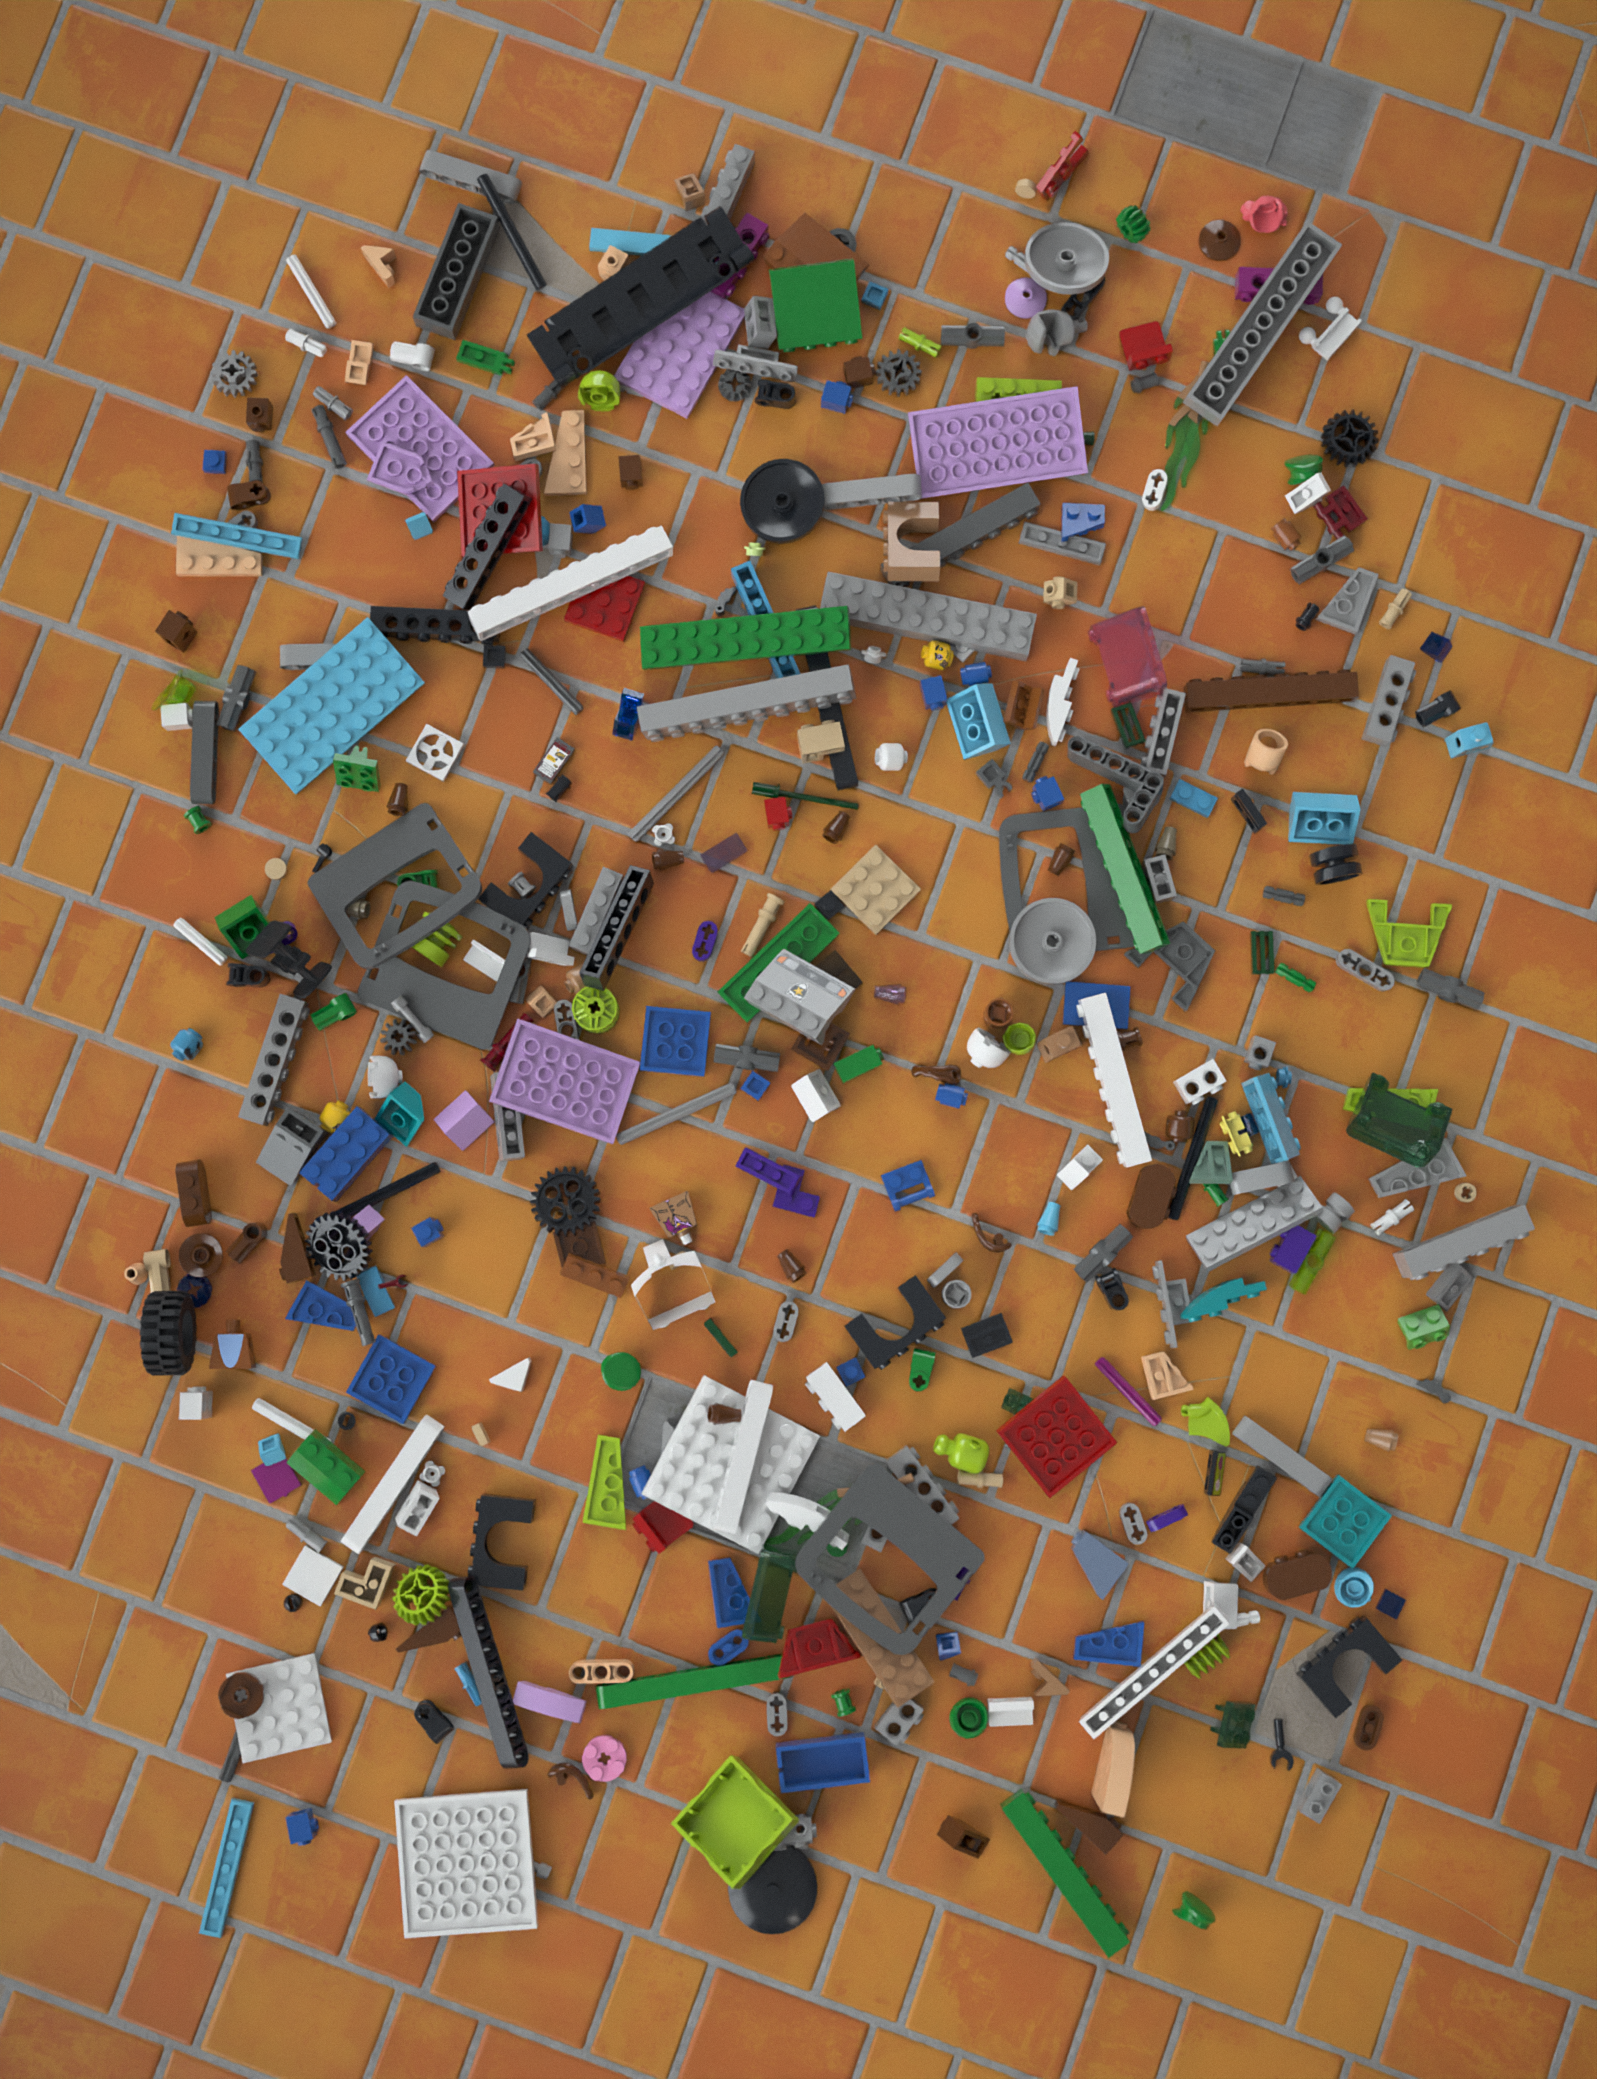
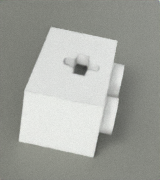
M417 1480L395 1517L397 1526L417 1536L440 1499L437 1490Z

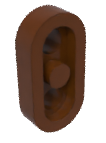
M1375 1705L1364 1706L1359 1714L1353 1739L1355 1744L1362 1750L1373 1749L1379 1738L1384 1715ZM1373 1712L1374 1717L1373 1719L1369 1720L1367 1718L1368 1713ZM1363 1734L1368 1735V1739L1366 1741L1361 1740V1736Z

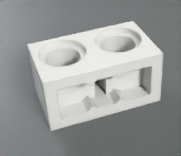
M1214 1059L1175 1080L1173 1084L1185 1104L1192 1102L1195 1105L1205 1099L1203 1097L1205 1093L1210 1091L1211 1094H1214L1223 1088L1221 1084L1226 1082V1079ZM1207 1072L1214 1075L1215 1081L1213 1084L1206 1082L1205 1074ZM1188 1083L1196 1086V1093L1194 1095L1187 1092L1186 1086Z
M196 1386L188 1387L186 1392H180L179 1419L202 1420L211 1418L213 1391H206V1387Z

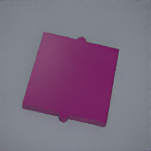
M287 1457L270 1466H266L263 1463L251 1470L269 1504L282 1496L287 1497L289 1492L302 1485L293 1468L286 1463L288 1461Z

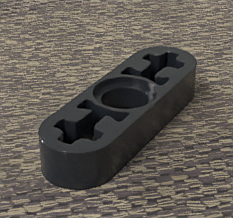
M1105 276L1096 287L1083 292L1088 296L1086 302L1078 301V294H1072L1062 306L1061 311L1069 312L1075 305L1074 313L1070 317L1072 320L1079 319L1103 289Z

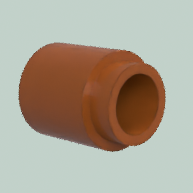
M1285 518L1271 528L1274 532L1273 536L1284 550L1289 549L1292 551L1301 544L1299 540L1302 536L1290 521L1287 522Z

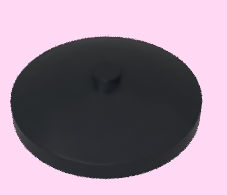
M775 459L760 465L748 476L741 491L740 507L747 526L755 535L768 542L786 544L806 537L816 528L824 512L825 494L818 476L807 465L792 459Z
M787 1845L786 1850L773 1851L741 1889H732L728 1885L731 1906L737 1917L746 1926L757 1932L781 1934L795 1929L809 1916L817 1897V1878L810 1860L801 1850L795 1849L793 1845Z

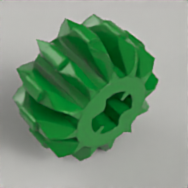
M1136 205L1125 207L1116 218L1120 233L1130 243L1142 241L1151 230L1149 226L1150 221L1146 218L1147 215H1144L1142 209L1139 210Z

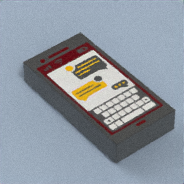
M557 737L533 773L551 785L575 749Z

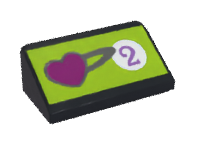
M1209 1451L1204 1494L1220 1496L1226 1459L1225 1452Z

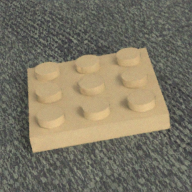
M875 845L830 890L864 925L877 935L921 891V888Z

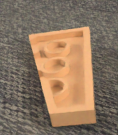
M584 410L563 411L555 443L556 451H553L544 495H587Z
M177 536V576H262L263 555L261 553Z

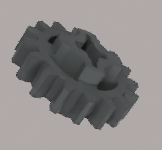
M898 349L897 354L889 351V357L882 356V362L877 363L878 370H876V376L879 377L877 383H883V391L889 389V395L896 392L897 397H900L901 392L908 395L909 388L913 391L915 390V384L920 383L919 376L922 373V370L918 369L920 368V362L914 363L915 355L908 357L907 350L904 354H901L900 349ZM902 368V371L899 373V375H897V378L895 379L896 374Z

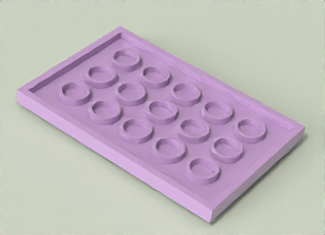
M708 292L633 342L615 374L619 384L631 388L640 395L688 419L717 366H713L715 350L727 351L745 319L744 309L712 292Z
M407 375L345 432L373 462L382 441L422 456L434 483L407 496L422 512H425L426 516L433 523L459 499L457 471L492 468L495 466Z
M517 1019L489 1102L613 1144L640 1062Z

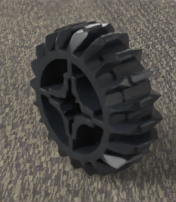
M1344 410L1341 415L1336 413L1333 418H1329L1327 421L1328 425H1324L1322 429L1324 433L1321 434V439L1324 440L1321 443V447H1327L1324 455L1331 454L1330 461L1334 460V458L1337 459V465L1344 462L1345 468L1350 465V462L1353 467H1356L1358 462L1364 464L1366 459H1370L1372 453L1377 449L1375 445L1379 442V439L1375 437L1378 434V430H1372L1375 427V423H1368L1370 416L1364 419L1362 418L1363 412L1355 415L1354 410H1351L1349 414ZM1343 426L1342 434L1334 437L1335 429ZM1365 440L1364 449L1357 452V443Z

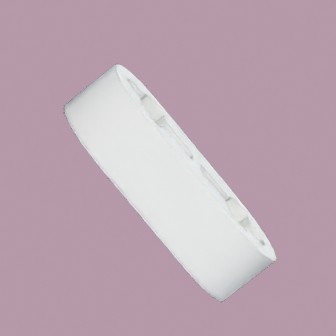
M1161 469L1153 470L1150 473L1142 496L1143 505L1149 511L1157 510L1161 506L1167 488V474ZM1158 476H1161L1163 482L1160 481L1158 483V487L1155 488V480L1153 479H1157ZM1154 492L1155 499L1157 500V502L1154 501L1151 505L1149 504L1147 498L1151 499L1152 494Z

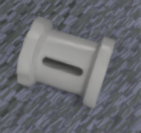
M519 872L508 882V885L521 895V899H526L535 891L536 886L531 885L523 877V872Z

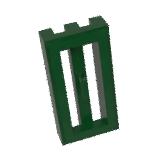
M1132 702L1110 710L1125 750L1146 742ZM1126 708H1128L1135 730L1137 732L1139 738L1137 740L1135 739L1129 720L1127 718L1125 712ZM1118 711H1120L1122 719L1124 721L1131 742H1128V739L1126 737L1125 731L1123 729L1122 723L1118 715Z
M1251 931L1252 975L1274 974L1273 931ZM1264 936H1267L1268 970H1266ZM1256 937H1259L1261 970H1257Z
M711 1318L708 1319L704 1326L730 1357H733L738 1351Z

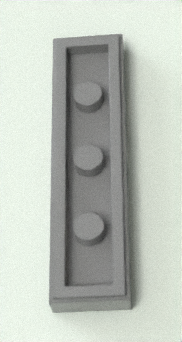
M1024 522L1018 543L1099 566L1106 543L1076 535L1069 537L1068 541L1061 542V531Z

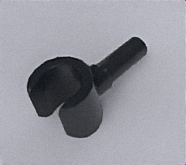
M322 843L316 850L321 856L312 870L314 873L318 872L325 859L332 855V849L327 844Z

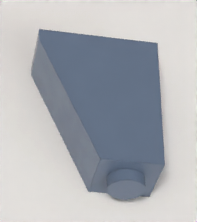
M1083 1530L1081 1533L1077 1532L1072 1538L1071 1543L1073 1545L1071 1549L1095 1593L1103 1600L1129 1564Z

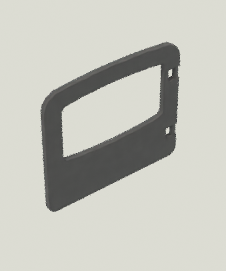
M428 803L419 804L404 816L378 831L308 879L309 888L352 958L360 967L365 969L376 968L419 943L477 901L482 893L481 881ZM435 821L438 828L432 831L428 824ZM433 851H440L462 885L461 890L408 929L374 948H367L346 913L347 909L371 889L404 867ZM465 867L469 874L462 878L459 871Z
M1118 804L1121 814L1124 816L1126 808L1122 804ZM1083 808L1012 815L1002 822L999 828L1000 871L1009 932L1016 917L1023 910L1018 873L1017 835L1020 832L1072 827L1076 831L1082 857L1088 917L1096 933L1095 952L1135 947L1133 944V934L1126 925L1127 918L1124 911L1119 907L1118 894L1112 888V878L1109 871L1104 867L1103 854L1096 846L1097 839L1095 833L1089 827V817ZM1119 936L1120 943L1108 945L1107 937Z
M415 881L402 883L394 893L388 914H386L374 947L399 934L412 901L440 907L455 894ZM474 902L459 915L482 924L511 941L508 955L494 991L491 994L456 985L408 964L398 957H394L376 967L379 971L375 980L369 978L372 969H366L358 989L360 999L405 1017L400 1010L397 1012L391 1004L401 995L408 1002V1008L424 1026L479 1049L490 1048L529 951L531 937L525 926ZM396 905L403 907L399 918L393 916Z
M872 1463L866 1467L799 1550L795 1558V1567L797 1573L809 1586L844 1618L892 1653L905 1655L917 1647L924 1635L932 1628L963 1589L966 1582L982 1565L985 1555L980 1548L882 1466ZM851 1517L858 1518L887 1538L911 1558L937 1585L934 1595L903 1633L895 1632L866 1612L827 1578L816 1565L817 1558ZM964 1566L969 1571L960 1581L956 1575ZM921 1620L925 1626L916 1635L912 1630Z

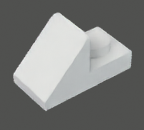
M1317 473L1285 495L1294 514H1297L1321 502L1322 497L1328 494L1331 489L1323 474Z
M1086 1145L1057 1176L1070 1190H1073L1103 1159L1089 1145Z

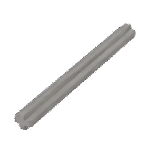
M715 746L628 833L630 838L638 842L724 756V751L720 747Z
M733 1083L726 1084L622 1131L616 1135L619 1144L623 1145L734 1095L737 1090Z

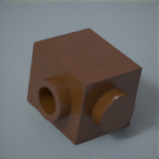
M857 356L852 358L851 361L844 362L843 371L846 383L851 389L873 384V376H876L874 363L870 364L869 357Z
M247 398L246 423L249 428L255 432L271 430L273 405L269 398Z

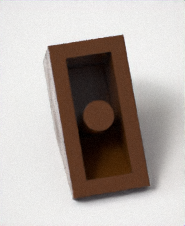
M950 1815L942 1822L941 1828L937 1833L953 1849L978 1859L990 1841L987 1836Z

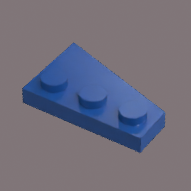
M308 1280L304 1283L285 1318L287 1320L350 1331L356 1329L351 1307L346 1305V1301Z
M731 1558L708 1560L716 1627L723 1628L761 1621Z
M1144 1621L1075 1636L1073 1659L1140 1667Z

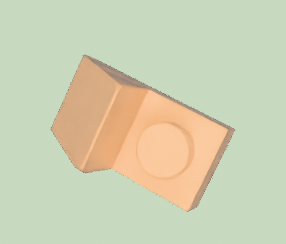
M362 246L361 250L364 257L387 287L390 288L396 284L393 278L395 273L389 266V263L396 259L394 250L391 248Z

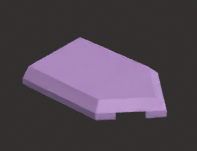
M383 441L367 477L369 482L405 495L434 483L421 455Z

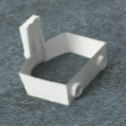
M663 1239L643 1248L649 1268L633 1282L631 1287L634 1297L645 1316L646 1314L636 1296L639 1289L652 1277L651 1274L665 1266L674 1264V1266L692 1265L702 1267L695 1251L671 1257ZM708 1292L649 1319L648 1322L653 1330L667 1327L671 1322L697 1310H704L710 1304L715 1303L713 1294Z

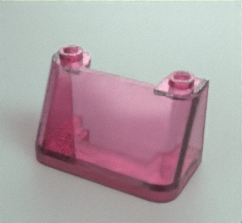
M1144 606L1131 609L1090 626L1088 637L1091 643L1094 642L1099 647L1109 681L1106 697L1109 703L1112 702L1113 708L1162 694L1163 690L1167 688V679Z

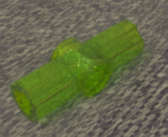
M1320 1228L1315 1234L1317 1237L1300 1268L1288 1284L1291 1289L1303 1295H1306L1318 1271L1323 1267L1324 1260L1336 1239L1331 1233ZM1311 1255L1314 1256L1317 1261L1315 1267L1311 1268L1307 1263V1260Z

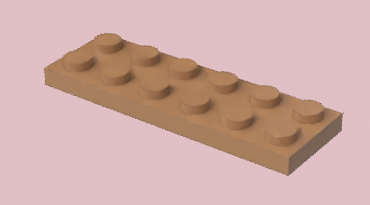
M858 1569L836 1584L842 1592L874 1618L895 1632L902 1633L861 1569ZM832 1607L897 1708L934 1683V1680L914 1650L905 1655L892 1653L858 1629Z

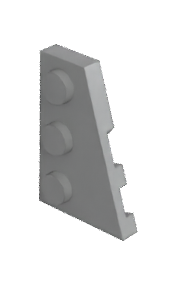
M1358 567L1316 620L1356 634L1379 574Z

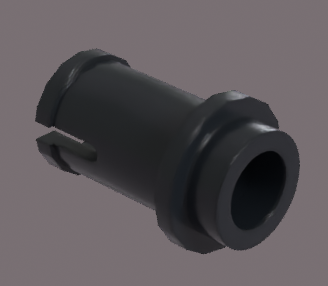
M1308 603L1301 616L1296 618L1295 626L1302 631L1310 629L1311 622L1320 611V608L1314 603Z
M564 775L558 776V781L546 793L555 802H557L567 788H571L572 782Z

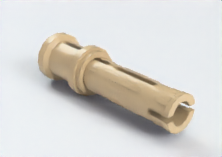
M770 893L767 894L768 898L763 908L759 909L757 922L741 949L742 953L752 958L768 926L776 920V913L780 906L785 903V901Z

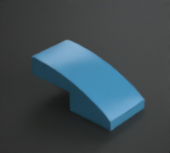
M376 1265L356 1276L357 1279L360 1278V1287L375 1317L395 1308L386 1288H378V1284L385 1282Z

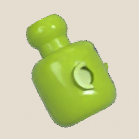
M958 1433L953 1440L949 1439L946 1435H938L933 1447V1451L937 1455H948V1461L952 1467L973 1474L982 1472L989 1456V1446L986 1441L963 1433Z

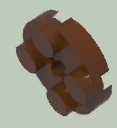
M248 1672L234 1673L222 1683L218 1692V1699L223 1712L235 1719H242L255 1714L261 1707L265 1696L264 1685L255 1675ZM245 1690V1694L248 1696L247 1699L238 1701V1696L235 1694L236 1691Z

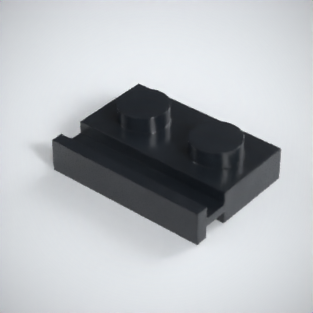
M1243 788L1236 792L1231 801L1255 834L1266 826L1267 822Z
M1002 1313L960 1328L972 1358L1013 1343Z

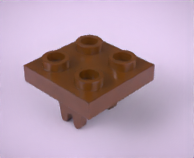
M830 1023L822 1045L800 1033L791 1050L829 1071L850 1033Z

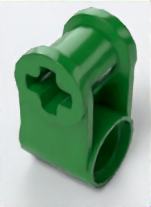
M424 870L402 874L397 880V885L400 886L406 880L429 885L430 879V886L438 888L436 878L438 870Z
M914 1348L909 1377V1385L914 1391H923L928 1387L936 1352ZM918 1375L922 1376V1380L925 1381V1384L920 1385V1388H917L916 1383L913 1382V1378L916 1379Z

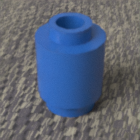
M985 662L965 665V668H960L962 685L984 684L989 682L988 678H992L990 665L986 666Z
M947 1083L945 1085L939 1084L935 1100L939 1101L942 1105L960 1109V1105L965 1106L968 1093H964L965 1088Z
M643 1465L629 1472V1480L636 1497L641 1496L644 1500L648 1497L642 1495V1491L651 1473Z

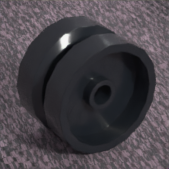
M1356 844L1333 846L1310 854L1311 866L1321 868L1313 874L1315 884H1332L1362 875L1361 863L1355 861L1348 862L1359 855Z

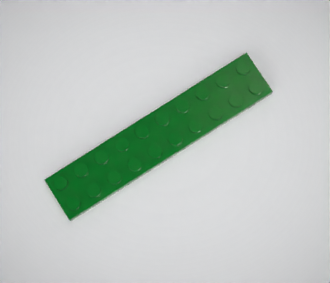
M839 606L640 626L642 669L651 670L851 650L849 607Z

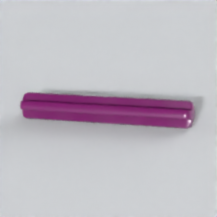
M1100 1357L1095 1362V1366L1152 1426H1156L1161 1422V1416L1104 1357Z

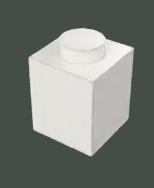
M187 703L161 705L162 727L167 731L192 729L193 709Z

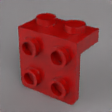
M1153 321L1123 329L1119 332V339L1129 371L1142 370L1148 366L1161 365L1170 361L1173 353L1171 343L1165 344L1159 322Z
M653 1501L632 1518L634 1529L639 1535L644 1534L647 1538L646 1545L652 1552L656 1551L658 1554L662 1553L671 1543L694 1525L691 1519L656 1501Z

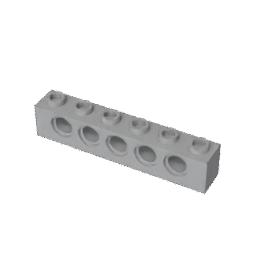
M283 994L279 995L238 1115L239 1118L264 1126H268V1123L273 1121L275 1115L273 1108L275 1102H279L282 1090L280 1088L282 1082H285L288 1077L289 1069L287 1067L289 1061H293L296 1049H294L296 1040H300L303 1033V1028H301L303 1020L308 1018L310 1012L307 1002ZM293 1014L294 1022L291 1025H286L285 1018ZM286 1035V1044L280 1046L278 1044L279 1037ZM275 1055H279L280 1063L277 1066H272L271 1059ZM272 1076L273 1084L266 1087L264 1084L265 1078ZM261 1096H264L266 1104L264 1107L259 1108L257 1101Z

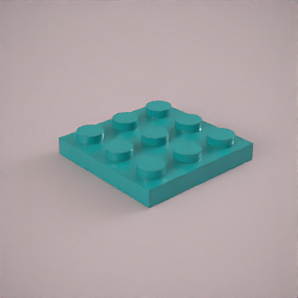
M1337 1474L1298 1528L1353 1569L1392 1515Z

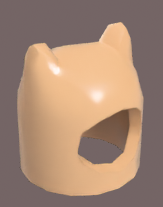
M1260 729L1256 731L1244 761L1245 766H1252L1259 771H1269L1273 775L1277 771L1288 747L1287 739L1275 730ZM1264 737H1272L1276 740L1277 748H1269L1263 745L1260 740Z

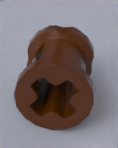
M1138 1027L1122 1034L1117 1032L1122 1051L1134 1045L1142 1046V1038Z

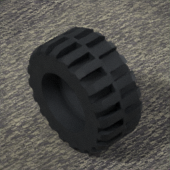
M154 1291L144 1301L140 1321V1348L143 1366L146 1372L152 1376L184 1375L191 1369L196 1351L197 1325L193 1299L186 1291Z

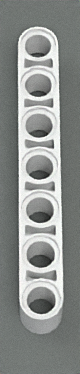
M751 1380L748 1385L741 1421L738 1423L713 1519L712 1529L731 1534L736 1533L773 1392V1385Z
M427 1414L424 1416L342 1538L341 1543L357 1554L363 1551L445 1426Z

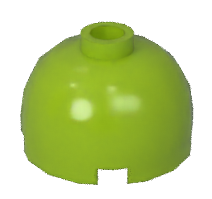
M603 370L591 371L584 376L579 385L578 399L584 406L585 403L591 405V409L594 411H611L620 402V384L616 377L609 372Z

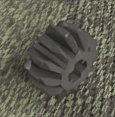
M394 1019L393 1027L386 1023L385 1026L389 1030H381V1034L386 1037L380 1039V1042L387 1043L384 1049L386 1051L391 1049L392 1055H396L399 1050L400 1055L403 1056L405 1055L404 1048L411 1052L412 1048L409 1044H417L416 1040L411 1039V1037L417 1036V1032H410L413 1026L411 1024L406 1026L407 1021L402 1019L400 1025L398 1020ZM397 1033L403 1035V1039L400 1038L401 1042L394 1039L395 1036L397 1037Z

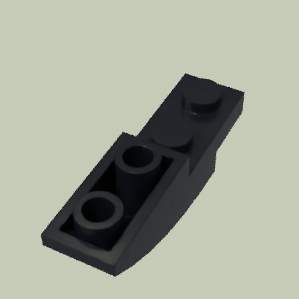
M1256 1466L1247 1482L1244 1481L1233 1499L1211 1543L1229 1554L1232 1553L1254 1519L1253 1515L1277 1480L1276 1476L1260 1466Z

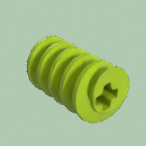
M1218 1634L1216 1635L1217 1640L1211 1639L1209 1645H1204L1202 1650H1198L1195 1655L1184 1662L1190 1673L1198 1679L1201 1678L1200 1670L1206 1674L1208 1673L1207 1665L1213 1669L1216 1668L1214 1660L1222 1664V1655L1228 1659L1230 1658L1229 1649Z

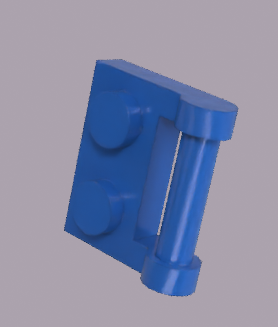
M922 1160L881 1175L895 1212L901 1210L903 1206L929 1197V1199L935 1197ZM921 1183L925 1187L923 1190L897 1199L895 1195L897 1192Z

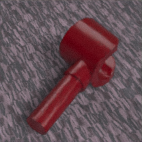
M399 1275L395 1280L378 1284V1288L383 1289L394 1286L404 1288L408 1284L400 1285L398 1279L406 1277V1275Z

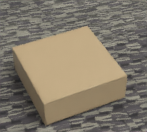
M482 1422L472 1426L473 1433L480 1446L491 1442Z

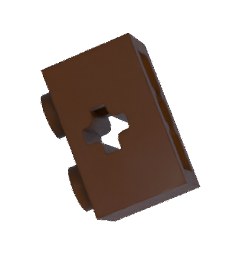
M168 610L155 630L166 643L183 653L197 634V631L193 628L194 623L188 620L186 615L179 611L175 614Z

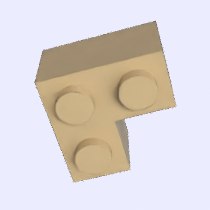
M827 720L819 726L807 724L797 730L802 764L823 760V755L845 750L840 721Z
M375 1556L370 1560L365 1576L346 1570L342 1572L334 1594L376 1610L381 1605L396 1564Z

